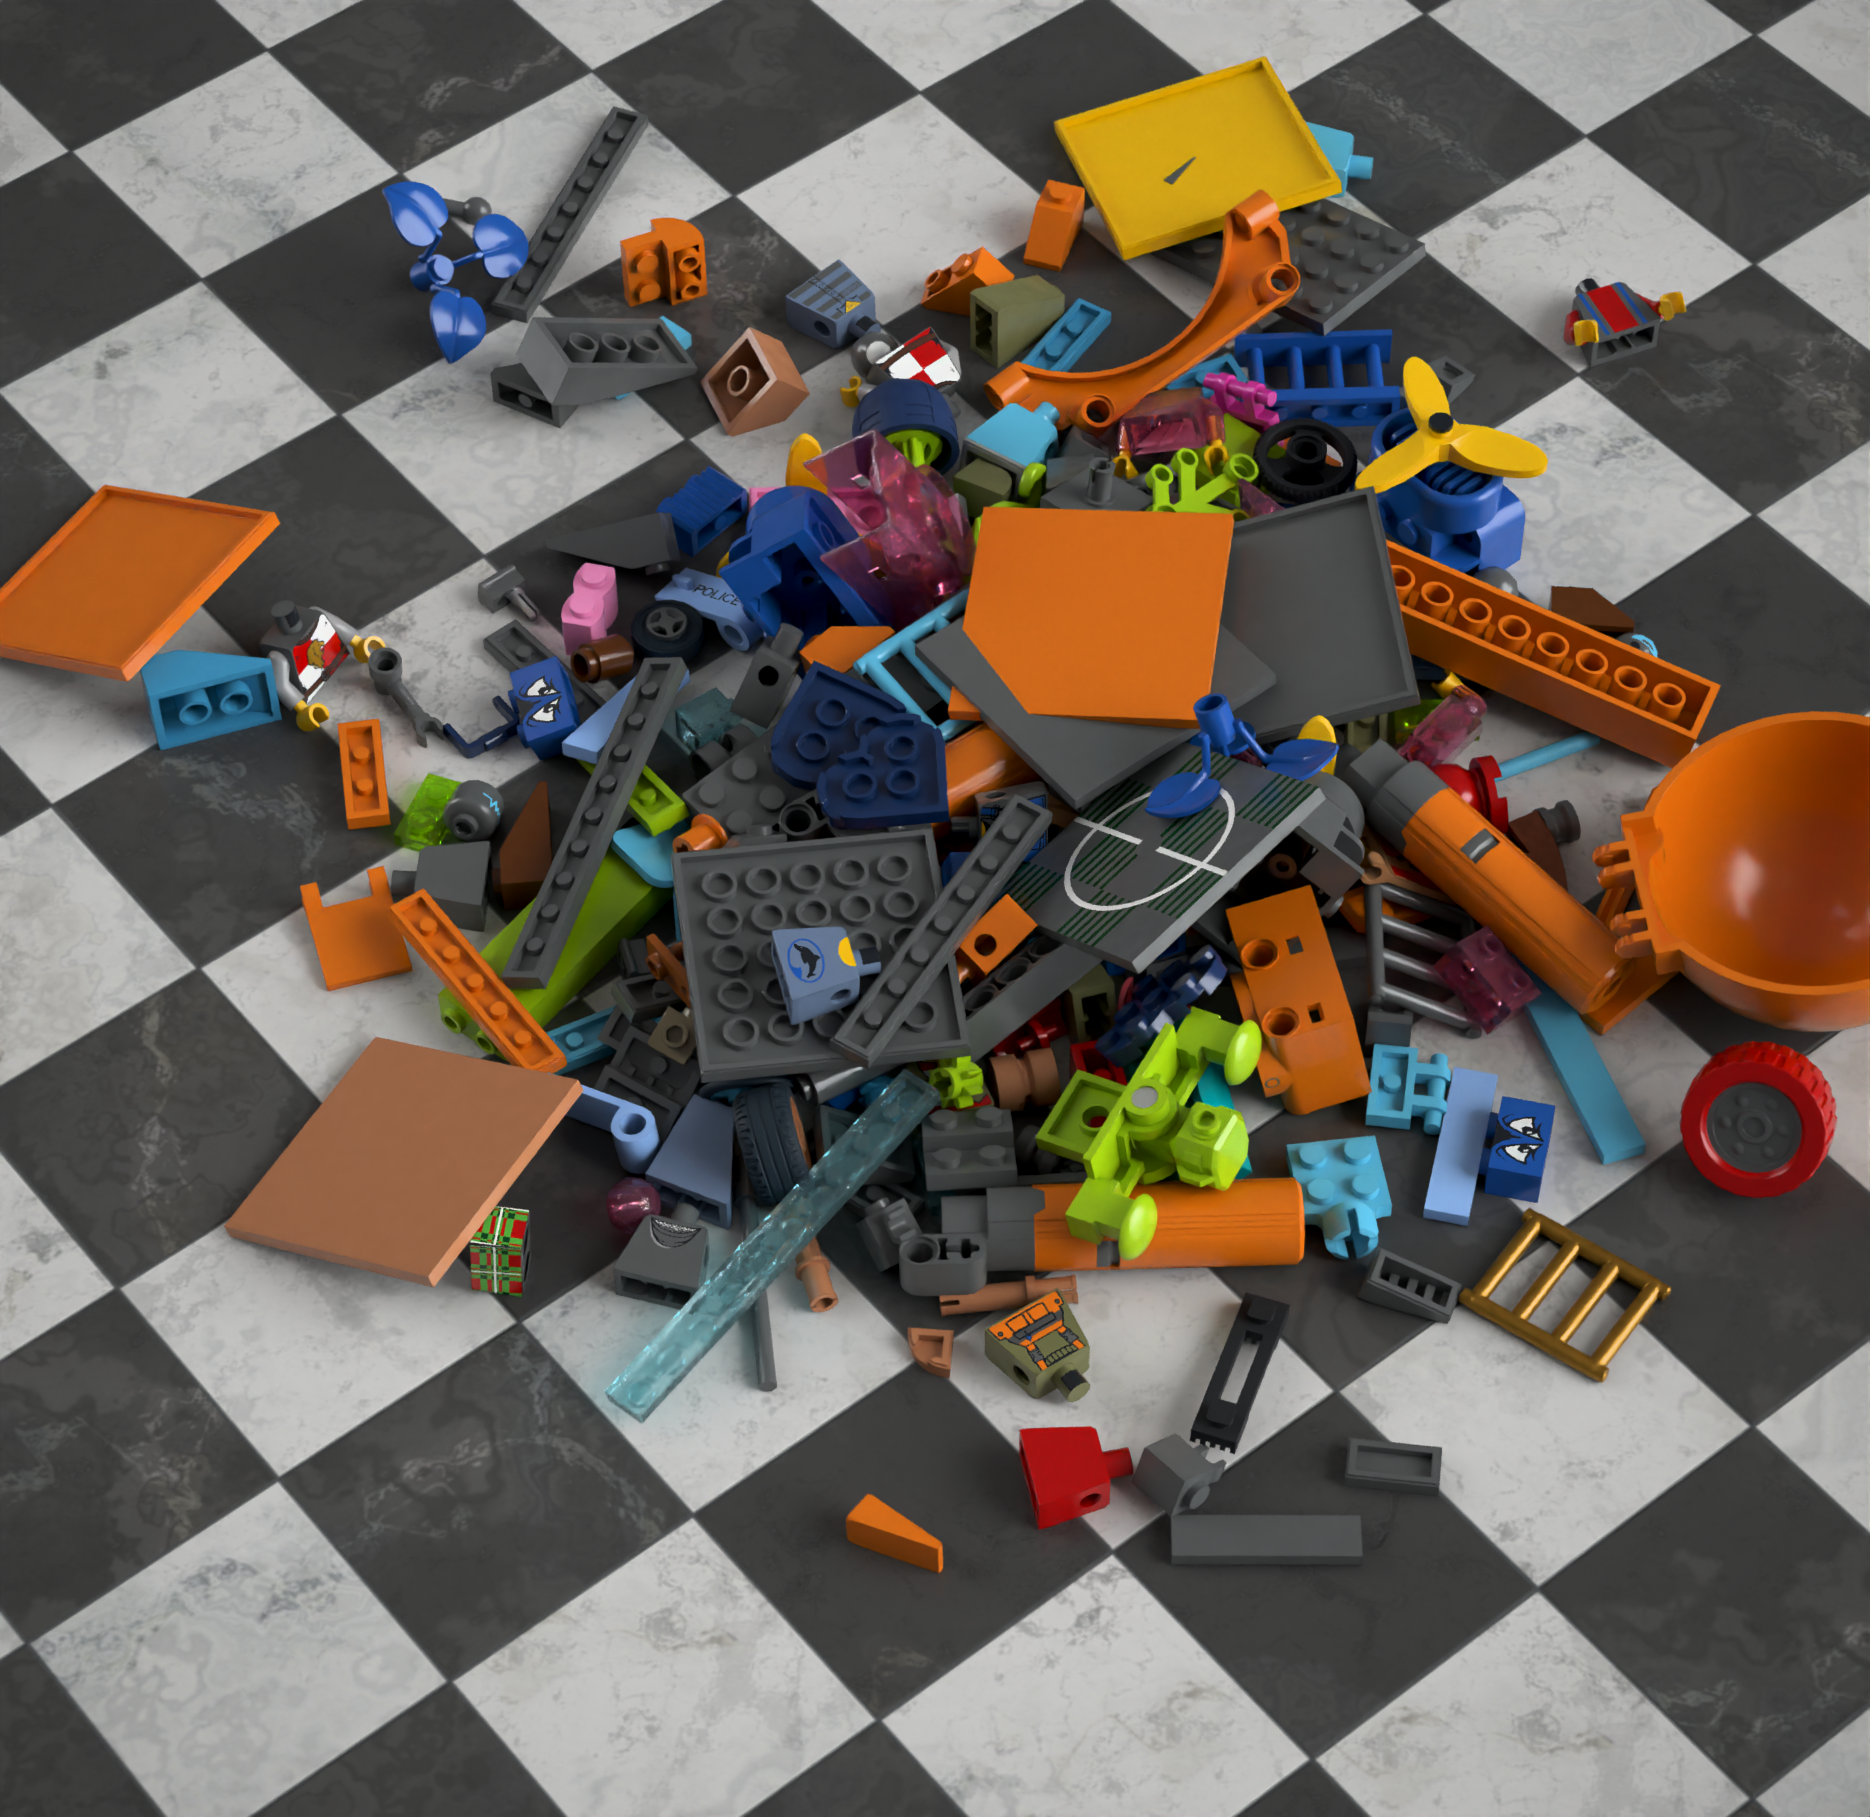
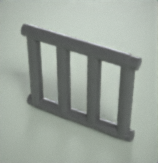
M1386 882L1373 885L1364 883L1369 1002L1381 1004L1385 1001L1466 1030V1036L1470 1039L1480 1038L1482 1035L1477 921L1462 908ZM1382 898L1459 926L1460 941L1383 914ZM1383 932L1461 960L1462 976L1384 948ZM1384 967L1463 995L1464 1011L1385 983Z

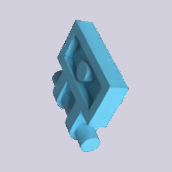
M1374 1043L1370 1076L1372 1092L1368 1094L1365 1125L1410 1130L1411 1115L1421 1116L1424 1119V1131L1430 1135L1439 1134L1444 1113L1447 1114L1448 1103L1444 1100L1445 1090L1451 1084L1448 1057L1445 1054L1436 1053L1431 1056L1430 1064L1417 1062L1418 1048ZM1415 1083L1424 1084L1428 1088L1427 1096L1414 1094Z

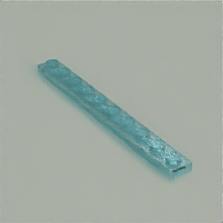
M904 1069L812 1167L805 1179L800 1181L604 1391L608 1400L642 1424L941 1100L938 1089Z

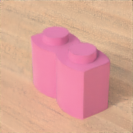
M585 563L577 571L573 581L574 593L567 598L561 612L566 655L571 656L573 651L577 650L583 643L607 637L606 629L613 624L618 614L614 567Z

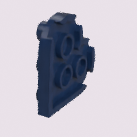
M813 661L774 729L771 739L772 769L794 787L814 790L817 787L819 774L821 772L825 774L828 768L837 764L838 756L841 754L857 751L861 736L863 734L867 736L872 729L880 725L879 719L897 713H906V707L893 696Z
M897 713L879 719L880 725L872 729L867 736L865 734L861 736L857 751L841 754L838 756L837 764L828 768L825 774L823 772L819 774L816 789L822 812L828 817L830 826L835 829H871L950 822L944 739L941 730L938 727L935 730L932 725L922 722L920 715Z
M1206 945L1197 951L1190 960L1184 963L1181 960H1177L1156 977L1152 974L1145 976L1134 986L1132 992L1135 996L1131 1002L1124 1005L1115 1014L1113 1020L1116 1024L1096 1042L1094 1048L1116 1068L1128 1065L1143 1055L1139 1047L1147 1043L1156 1033L1159 1034L1165 1023L1173 1025L1176 1021L1192 1012L1186 1005L1193 1002L1204 990L1209 996L1214 992L1227 972V968L1221 962V957L1210 945Z

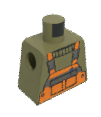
M1058 1288L985 1329V1356L1032 1398L1040 1399L1058 1388L1068 1402H1075L1089 1391L1090 1383L1082 1374L1089 1369L1090 1346Z

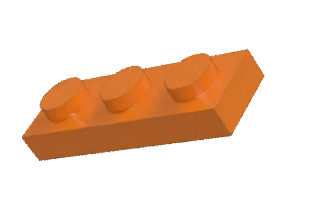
M379 719L337 723L348 830L391 825Z

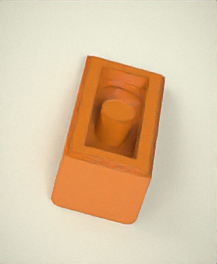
M867 1494L848 1514L846 1518L847 1539L852 1543L936 1573H940L943 1569L942 1542L872 1494Z

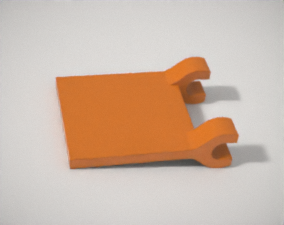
M384 866L367 870L372 896L323 907L317 882L300 886L302 904L309 922L328 991L412 971L404 937L388 918L387 908L394 903Z

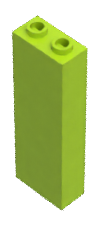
M609 845L546 989L509 990L543 1028L617 953L618 942L624 938L629 941L673 897V887L659 888L650 885ZM536 898L479 953L500 979ZM445 987L438 994L443 1024L450 1031L456 1034L462 1033L475 1041L484 1052L491 1055L496 1054L508 1062L447 987Z

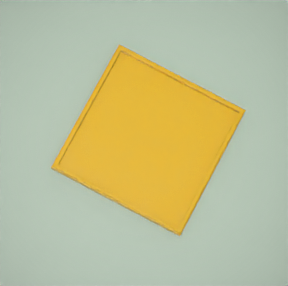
M1266 56L1054 122L1055 132L1123 260L1223 230L1226 212L1259 189L1264 190L1270 195L1277 205L1279 212L1342 193L1339 177ZM1193 157H1196L1173 185L1164 181Z

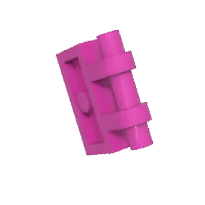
M1224 372L1219 375L1213 373L1205 375L1203 380L1204 387L1214 390V394L1205 402L1208 418L1217 416L1219 419L1227 412L1260 434L1269 429L1270 426L1280 422L1278 412L1267 410L1264 405L1272 407L1277 399L1276 392L1266 389L1264 384L1255 381H1249L1248 383L1237 381L1234 375ZM1235 397L1243 399V402L1237 401ZM1284 440L1278 442L1277 445L1282 447L1284 445Z

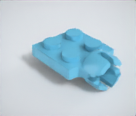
M1375 1135L1286 1145V1160L1290 1178L1295 1177L1302 1187L1305 1225H1317L1322 1229L1327 1250L1337 1258L1348 1260L1349 1258L1345 1241H1353L1357 1259L1370 1254L1376 1248L1379 1239L1376 1219L1391 1216L1392 1209Z

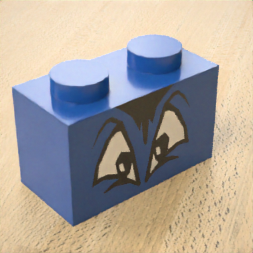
M554 656L509 673L513 689L508 691L509 700L514 712L520 714L522 724L517 725L519 738L524 748L531 747L540 761L563 753L562 742L582 725L569 675L558 658Z
M1502 1096L1499 1113L1490 1112L1486 1138L1493 1140L1492 1149L1483 1147L1478 1174L1487 1175L1484 1193L1538 1203L1552 1133L1555 1105Z

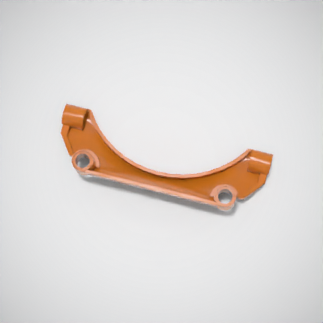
M1259 189L1226 212L1223 226L1221 261L1213 289L1196 318L1166 346L1131 364L1096 372L1068 373L1049 371L1015 361L983 384L985 394L992 405L998 411H1001L1008 404L1016 403L1033 413L1042 402H1048L1060 414V419L1054 424L1057 434H1062L1071 425H1075L1099 438L1115 423L1276 308L1285 306L1299 288L1301 281L1298 270L1291 264L1287 231L1278 220L1280 214L1273 199L1264 190ZM1271 279L1283 281L1287 291H1279L1274 288ZM1089 409L1099 411L1104 417V422L1096 423L1091 421L1086 411Z

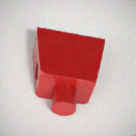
M1091 1426L1025 1428L1019 1430V1456L1038 1530L1105 1508L1110 1504V1479L1133 1475V1464L1129 1448L1125 1447L1102 1452L1097 1430Z

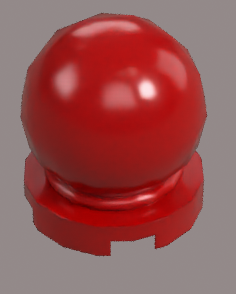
M1492 755L1472 758L1468 770L1458 764L1439 763L1428 767L1501 833H1507L1509 820L1507 797L1498 798L1494 778L1502 777L1497 761Z

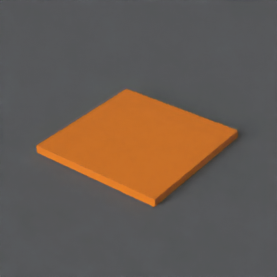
M103 485L0 588V657L128 682L280 524L275 512Z
M984 507L962 629L1028 714L1167 728L1200 729L1193 706L1202 697L1210 695L1234 527L1233 514ZM952 686L948 706L950 720L983 721L980 718V711Z

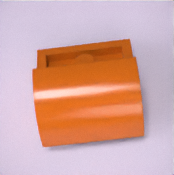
M677 218L650 220L651 232L620 241L624 296L630 307L664 296L668 298L673 306L708 295L704 237L691 223Z

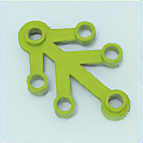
M1181 448L1171 459V467L1178 474L1179 502L1174 505L1170 503L1169 485L1173 481L1172 471L1163 464H1155L1145 476L1147 486L1153 490V505H1150L1145 511L1233 514V519L1238 522L1249 519L1250 516L1241 509L1229 510L1208 503L1230 489L1241 490L1248 488L1258 476L1259 470L1256 462L1246 454L1237 453L1224 465L1222 475L1196 490L1195 468L1199 464L1198 456L1189 448Z

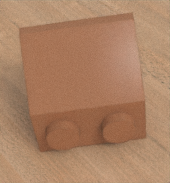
M750 327L700 381L726 433L730 436L740 435L785 421L810 394L783 343Z

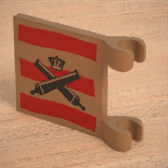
M1365 822L1361 838H1366L1372 850L1367 855V859L1372 867L1364 869L1365 871L1360 877L1363 883L1373 885L1388 882L1451 905L1455 903Z

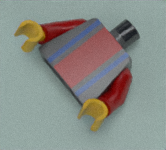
M1585 279L1575 289L1576 296L1573 298L1572 311L1567 314L1565 319L1563 339L1570 346H1580L1590 367L1656 347L1660 320L1668 321L1676 313L1687 312L1683 294L1677 291L1662 295L1658 301H1653L1635 293L1622 282L1599 287L1594 279Z

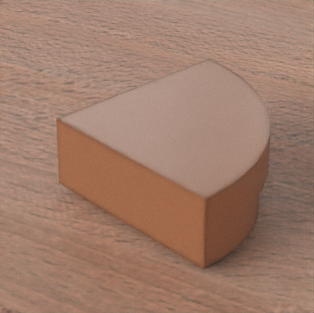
M908 1327V1345L914 1360L926 1371L940 1377L950 1378L954 1331Z

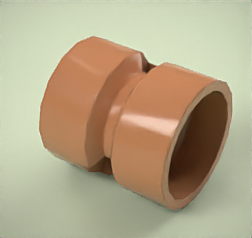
M1050 1047L1025 1051L1023 1058L1019 1060L1013 1053L988 1058L989 1083L996 1108L1010 1109L1011 1112L1022 1111L1027 1102H1030L1035 1108L1056 1105L1061 1097L1059 1074L1055 1057Z

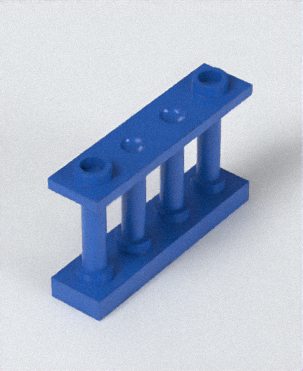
M1392 329L1330 331L1325 336L1317 332L1240 334L1234 338L1233 358L1239 367H1248L1249 381L1265 385L1263 367L1287 366L1289 389L1272 390L1277 394L1275 404L1272 407L1264 405L1265 409L1278 412L1279 421L1292 420V418H1308L1327 422L1328 425L1331 424L1334 427L1377 426L1385 417L1399 411V386H1384L1381 363H1390ZM1342 364H1365L1368 387H1345ZM1326 365L1329 388L1305 389L1303 366Z

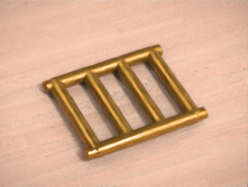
M1528 1208L1521 1219V1222L1524 1223L1475 1287L1472 1290L1465 1288L1460 1293L1458 1301L1469 1307L1470 1310L1582 1374L1602 1383L1606 1380L1609 1373L1607 1365L1656 1300L1664 1301L1669 1296L1671 1287L1549 1217ZM1539 1233L1562 1245L1512 1312L1489 1299ZM1578 1255L1601 1267L1600 1271L1551 1334L1528 1321ZM1617 1277L1641 1291L1590 1357L1567 1343Z

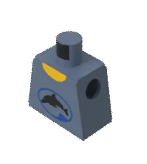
M840 926L778 929L772 931L771 957L791 1025L799 1024L855 1004L859 1000V976L881 972V962L877 947L872 946L852 950L846 930Z

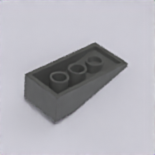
M533 317L516 353V356L541 389L551 405L557 406L587 405L691 376L698 369L662 319Z

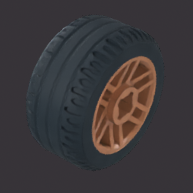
M774 1082L771 1085L767 1084L738 1093L732 1103L735 1126L746 1168L760 1202L768 1206H774L778 1203H785L788 1200H795L812 1194L816 1187L813 1159L810 1154L802 1118L790 1087L782 1082Z

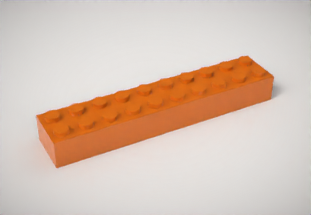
M1386 539L1410 654L1444 669H1450L1460 676L1670 768H1674L1685 756L1691 753L1721 685Z

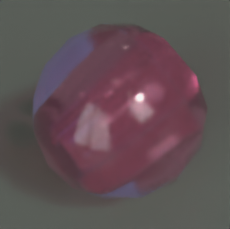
M626 1177L616 1182L607 1192L606 1208L610 1222L616 1229L626 1234H634L645 1216L650 1214L660 1216V1194L653 1184L641 1178Z

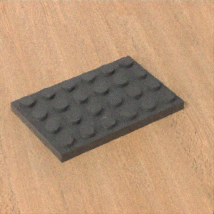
M1325 198L1279 212L1278 220L1287 231L1291 264L1298 270L1301 282L1291 300L1285 306L1276 308L1272 312L1325 336L1426 256L1425 243ZM1223 230L1150 252V254L1214 284L1221 261ZM1271 279L1274 288L1279 291H1287L1283 281Z

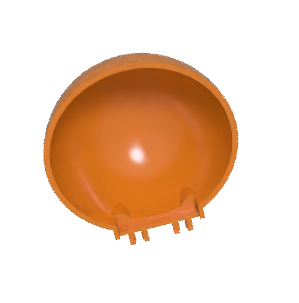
M1810 711L1787 713L1742 724L1717 735L1685 756L1667 773L1654 790L1644 811L1620 815L1623 841L1608 843V845L1603 844V846L1595 848L1593 854H1591L1593 863L1597 867H1604V869H1600L1597 876L1598 883L1601 884L1603 889L1607 888L1608 890L1615 887L1622 888L1634 885L1638 897L1640 910L1612 917L1609 923L1610 931L1615 936L1621 937L1617 939L1618 941L1614 945L1616 954L1624 959L1652 955L1657 975L1680 971L1699 990L1719 1005L1761 1024L1802 1032L1840 1031L1870 1024V717L1841 712Z

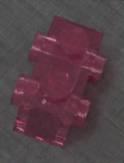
M1488 925L1457 942L1433 966L1487 1035L1518 1017L1542 994Z

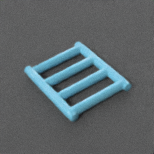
M969 588L890 637L853 663L854 669L860 675L867 673L883 692L903 703L906 707V713L920 715L921 721L932 725L935 730L937 728L936 724L881 663L901 652L949 705L951 689L915 655V641L932 630L938 632L951 624L948 620L966 609ZM950 719L938 726L944 743L977 721Z

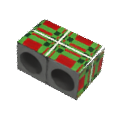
M496 1206L470 1240V1243L481 1244V1246L470 1245L472 1290L522 1297L531 1261L530 1211Z

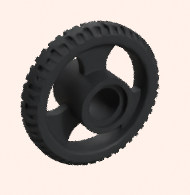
M1308 418L1287 419L1270 426L1258 438L1253 452V460L1256 462L1259 470L1257 478L1262 483V486L1267 491H1271V494L1276 495V497H1281L1282 500H1288V502L1293 501L1296 504L1310 503L1344 493L1350 487V484L1353 483L1358 464L1355 447L1347 435H1344L1337 427L1335 428L1331 424L1328 425L1327 422ZM1290 438L1284 458L1274 459L1267 457L1269 450L1275 444ZM1326 443L1338 452L1343 461V466H1332L1325 462L1327 455Z

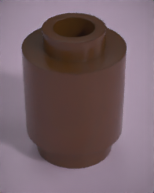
M613 634L581 644L571 655V668L579 681L592 684L629 673L634 661V651L631 644L621 635Z

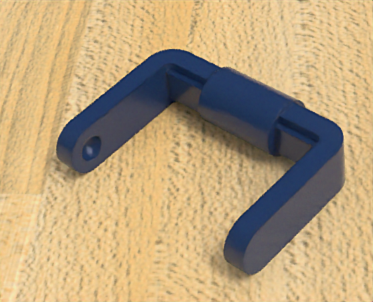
M499 695L492 698V702L508 723L480 736L474 742L467 744L449 723L443 725L444 735L465 758H474L483 752H488L518 734L519 716Z

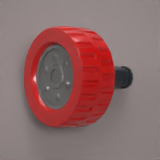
M1750 1041L1727 1047L1723 1052H1718L1704 1064L1687 1090L1680 1111L1682 1117L1679 1122L1684 1149L1687 1151L1693 1165L1707 1180L1735 1195L1763 1198L1781 1196L1785 1192H1791L1813 1176L1825 1159L1832 1144L1837 1126V1116L1835 1114L1837 1106L1830 1084L1824 1078L1819 1068L1810 1062L1807 1057L1787 1046L1766 1041Z

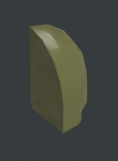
M977 458L953 475L954 494L959 493L966 498L968 516L977 518L983 513L984 507H990L993 504L1009 499L1012 479L1007 471L997 465Z

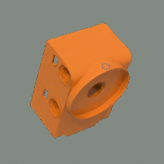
M1311 885L1226 909L1228 923L1242 969L1241 971L1229 974L1242 1021H1254L1261 1032L1262 1047L1256 1068L1265 1097L1268 1098L1279 1094L1285 1110L1291 1114L1305 1115L1312 1111L1367 1096L1371 1093L1372 1090L1354 1018ZM1299 937L1303 951L1290 955L1286 940ZM1318 1010L1321 1021L1312 1023L1309 1012Z

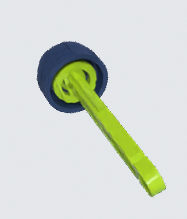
M894 378L882 382L862 398L853 417L852 436L856 465L859 472L876 484H896L917 621L945 600L928 482L941 477L955 465L959 457L960 448L956 423L944 396L936 388L924 381Z

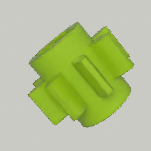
M971 1056L939 1059L940 1068L930 1069L928 1072L930 1074V1094L941 1101L943 1109L953 1106L957 1109L973 1106L972 1095L980 1094L984 1091L982 1089V1069L971 1062Z

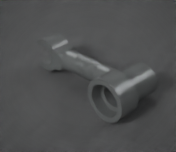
M379 648L372 652L368 663L369 674L374 680L375 690L381 695L392 696L411 721L416 732L418 744L427 748V738L424 734L426 731L436 732L443 740V725L441 721L425 713L403 685L401 678L402 658L400 654L392 648Z

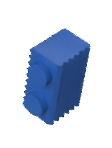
M707 466L706 470H702L700 475L695 474L690 477L684 489L680 488L673 498L666 497L662 500L656 513H671L678 549H682L684 553H688L690 557H693L748 511L747 492L744 487L711 466Z

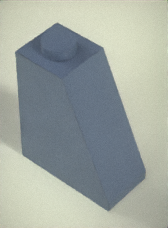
M696 1094L692 1096L645 1173L648 1200L651 1201V1194L653 1193L657 1197L658 1204L671 1209L679 1203L691 1205L699 1211L700 1220L729 1230L733 1220L734 1157L736 1146L733 1108L728 1107L717 1099L709 1100L701 1098Z

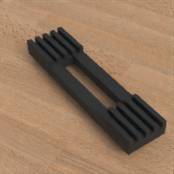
M1246 1292L1191 1428L1190 1441L1195 1442L1196 1439H1200V1444L1205 1445L1207 1441L1210 1442V1447L1215 1448L1217 1444L1220 1445V1450L1225 1451L1227 1447L1230 1448V1453L1235 1454L1272 1354L1276 1350L1289 1317V1304ZM1247 1338L1251 1339L1252 1344L1261 1341L1237 1403L1220 1399L1243 1341L1246 1342Z

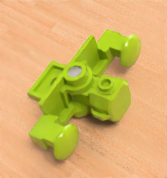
M1192 1006L1190 1009L1192 1012L1185 1017L1176 1033L1174 1025L1165 1023L1127 1086L1077 1069L1035 1137L1039 1149L1083 1163L1088 1177L1065 1213L1072 1236L1100 1245L1105 1236L1118 1240L1120 1257L1123 1260H1133L1147 1249L1157 1225V1207L1150 1195L1142 1194L1135 1200L1128 1198L1137 1182L1143 1185L1151 1184L1178 1171L1180 1181L1201 1188L1207 1185L1222 1191L1229 1188L1247 1158L1249 1139L1241 1112L1224 1106L1214 1107L1199 1101L1191 1108H1187L1184 1105L1210 1062L1224 1066L1225 1079L1229 1085H1238L1251 1075L1259 1060L1262 1047L1261 1032L1254 1021L1247 1020L1239 1026L1221 1020L1220 1015ZM1103 1116L1107 1118L1100 1127L1091 1128L1086 1126L1087 1122L1094 1117Z

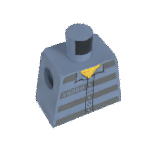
M839 259L785 296L787 325L832 348H841L853 338H859L870 331H881V326L875 322V296L873 292Z

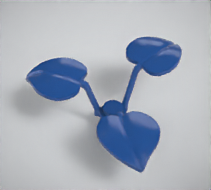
M406 181L392 184L382 189V193L387 200L391 219L398 234L406 243L412 246L424 247L429 245L426 251L418 256L419 262H416L411 267L410 279L418 290L423 292L431 291L432 294H435L430 304V320L433 332L448 364L455 363L477 347L483 340L486 332V320L480 305L473 298H460V291L458 289L443 285L451 280L454 268L482 258V265L488 276L496 279L513 276L526 262L529 249L527 237L524 235V231L507 217L500 214H489L480 218L472 231V240L478 252L452 262L443 255L436 254L431 256L443 236L439 227L444 225L448 219V209L445 201L435 189L423 183Z
M1221 693L1210 694L1199 699L1193 706L1201 732L1191 737L1189 744L1202 748L1201 772L1199 774L1192 772L1180 773L1163 780L1150 794L1147 807L1144 810L1149 815L1155 817L1179 818L1195 814L1209 806L1221 790L1219 781L1208 779L1211 775L1210 751L1229 757L1230 755L1239 754L1250 747L1262 763L1269 764L1266 767L1267 770L1304 781L1323 769L1335 757L1339 746L1328 741L1297 739L1278 745L1274 749L1273 755L1267 754L1254 740L1256 738L1254 727L1240 718L1234 719L1227 697Z

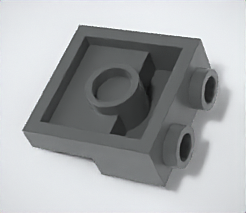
M984 1106L977 1111L969 1112L939 1109L932 1114L921 1115L922 1149L927 1191L1018 1185L1010 1109H999L993 1106Z

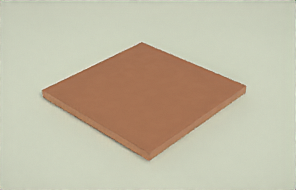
M375 1037L224 1227L230 1237L434 1288L584 1090L578 1079Z

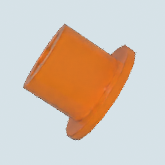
M703 813L693 818L691 829L677 836L673 840L672 847L674 853L723 848L729 839L721 825L713 817Z

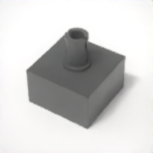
M1096 457L1089 462L1087 469L1043 495L1040 501V508L1145 511L1150 505H1153V497L1114 475L1116 465L1113 461L1109 462V458Z

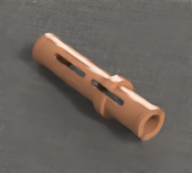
M1076 1274L1045 1279H1035L1034 1275L1025 1276L1024 1281L986 1284L974 1294L939 1295L941 1317L954 1314L1023 1308L1056 1288L1062 1293L1067 1304H1078Z

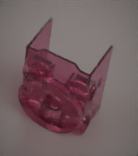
M875 428L803 463L807 470L873 530L820 555V559L899 631L923 617L965 586L964 579L972 575L976 553L974 536L957 497L948 483L934 468L925 464L915 467L907 460L906 456L902 455ZM863 476L870 483L861 487L853 479ZM880 568L887 576L877 579L871 572Z

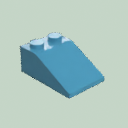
M175 650L152 656L140 669L148 713L160 751L282 720L273 666L269 658Z

